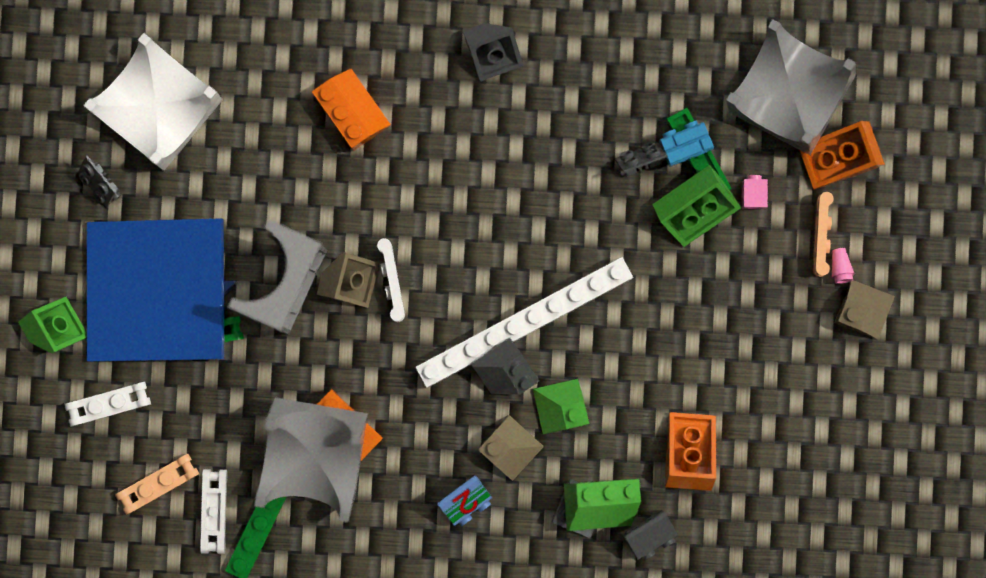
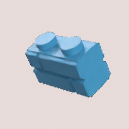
M696 120L684 125L685 130L677 133L673 129L662 134L663 139H660L659 143L668 155L666 160L669 167L714 149L704 122L698 124Z

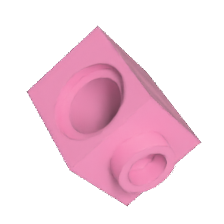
M749 175L748 179L742 181V209H766L768 207V179H762L761 175Z

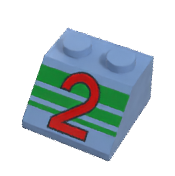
M475 475L438 502V506L454 526L458 523L463 526L472 519L471 513L477 509L479 512H482L491 505L489 500L492 499V496Z

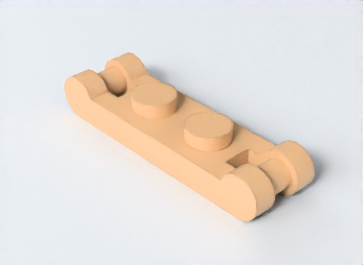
M829 192L819 195L816 201L813 273L817 277L828 274L830 270L828 263H826V253H830L831 244L830 240L827 239V230H831L832 217L828 216V208L833 203L834 198Z
M189 454L182 456L115 494L117 500H121L125 507L123 509L125 514L132 513L199 475L197 468L194 469L190 462L192 459ZM180 466H182L184 471L186 472V474L180 476V474L177 471V468ZM135 492L138 501L132 503L129 495Z

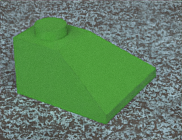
M67 297L31 311L18 322L30 343L50 353H55L87 338V332Z
M578 379L533 389L543 434L589 424Z

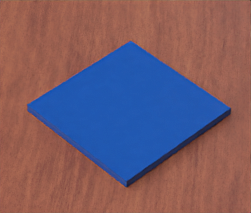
M224 219L87 222V361L224 359Z

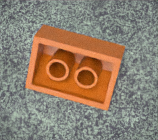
M352 69L330 78L312 91L316 100L353 152L391 126Z

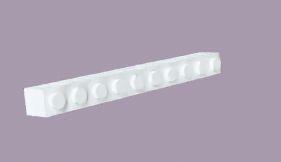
M623 257L416 366V369L426 388H429L470 366L508 338L515 342L628 282L633 276Z

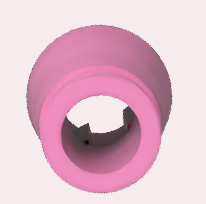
M846 249L832 250V278L835 283L843 284L853 281L855 273Z

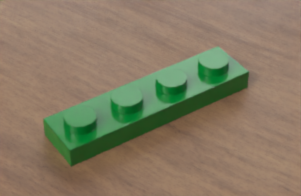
M688 108L666 119L671 129H675L677 133L685 130L684 125L694 121ZM711 151L689 159L696 174L710 165L722 178L728 189H732Z
M287 496L269 501L264 508L255 507L225 569L226 572L238 578L249 577Z

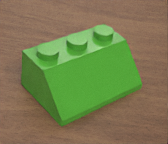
M710 165L653 204L660 222L683 247L741 208L722 178Z
M639 479L564 484L567 531L632 526L641 503Z

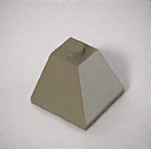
M343 252L322 272L317 295L368 308L380 263Z
M853 280L849 283L834 323L878 340L895 296Z
M509 415L478 450L513 481L544 446Z

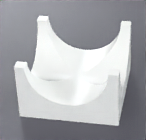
M143 33L138 39V46L133 57L121 74L100 95L93 99L89 98L84 106L157 166L165 170L223 99L214 89L199 80Z

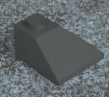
M483 23L463 30L480 81L523 67L515 35L511 27Z

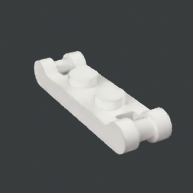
M381 239L378 241L377 247L384 254L385 263H381L383 277L388 276L389 286H385L387 299H392L393 302L390 316L395 322H401L405 317L393 248L388 239Z
M137 383L64 404L66 411H69L70 427L151 405L150 398H147L145 389H147L146 383ZM136 392L138 400L132 402L130 393ZM84 407L86 415L80 417L77 408Z
M203 469L201 554H208L209 551L225 554L227 470L211 472V469ZM219 481V488H210V482ZM209 535H217V542H209Z

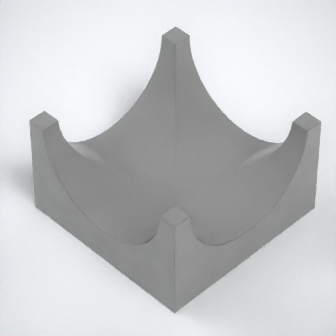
M772 19L762 48L753 66L738 89L733 93L731 92L726 100L729 113L811 155L856 76V62L848 58L847 60L835 59L810 48L789 34L782 27L781 23Z
M268 220L265 229L272 232L273 236L280 240L285 249L287 269L280 286L269 296L257 301L248 302L232 298L228 307L289 334L328 250L320 242Z
M274 398L265 424V430H268L267 446L255 506L264 508L269 501L280 497H307L328 504L338 513L339 521L348 522L356 496L368 413Z

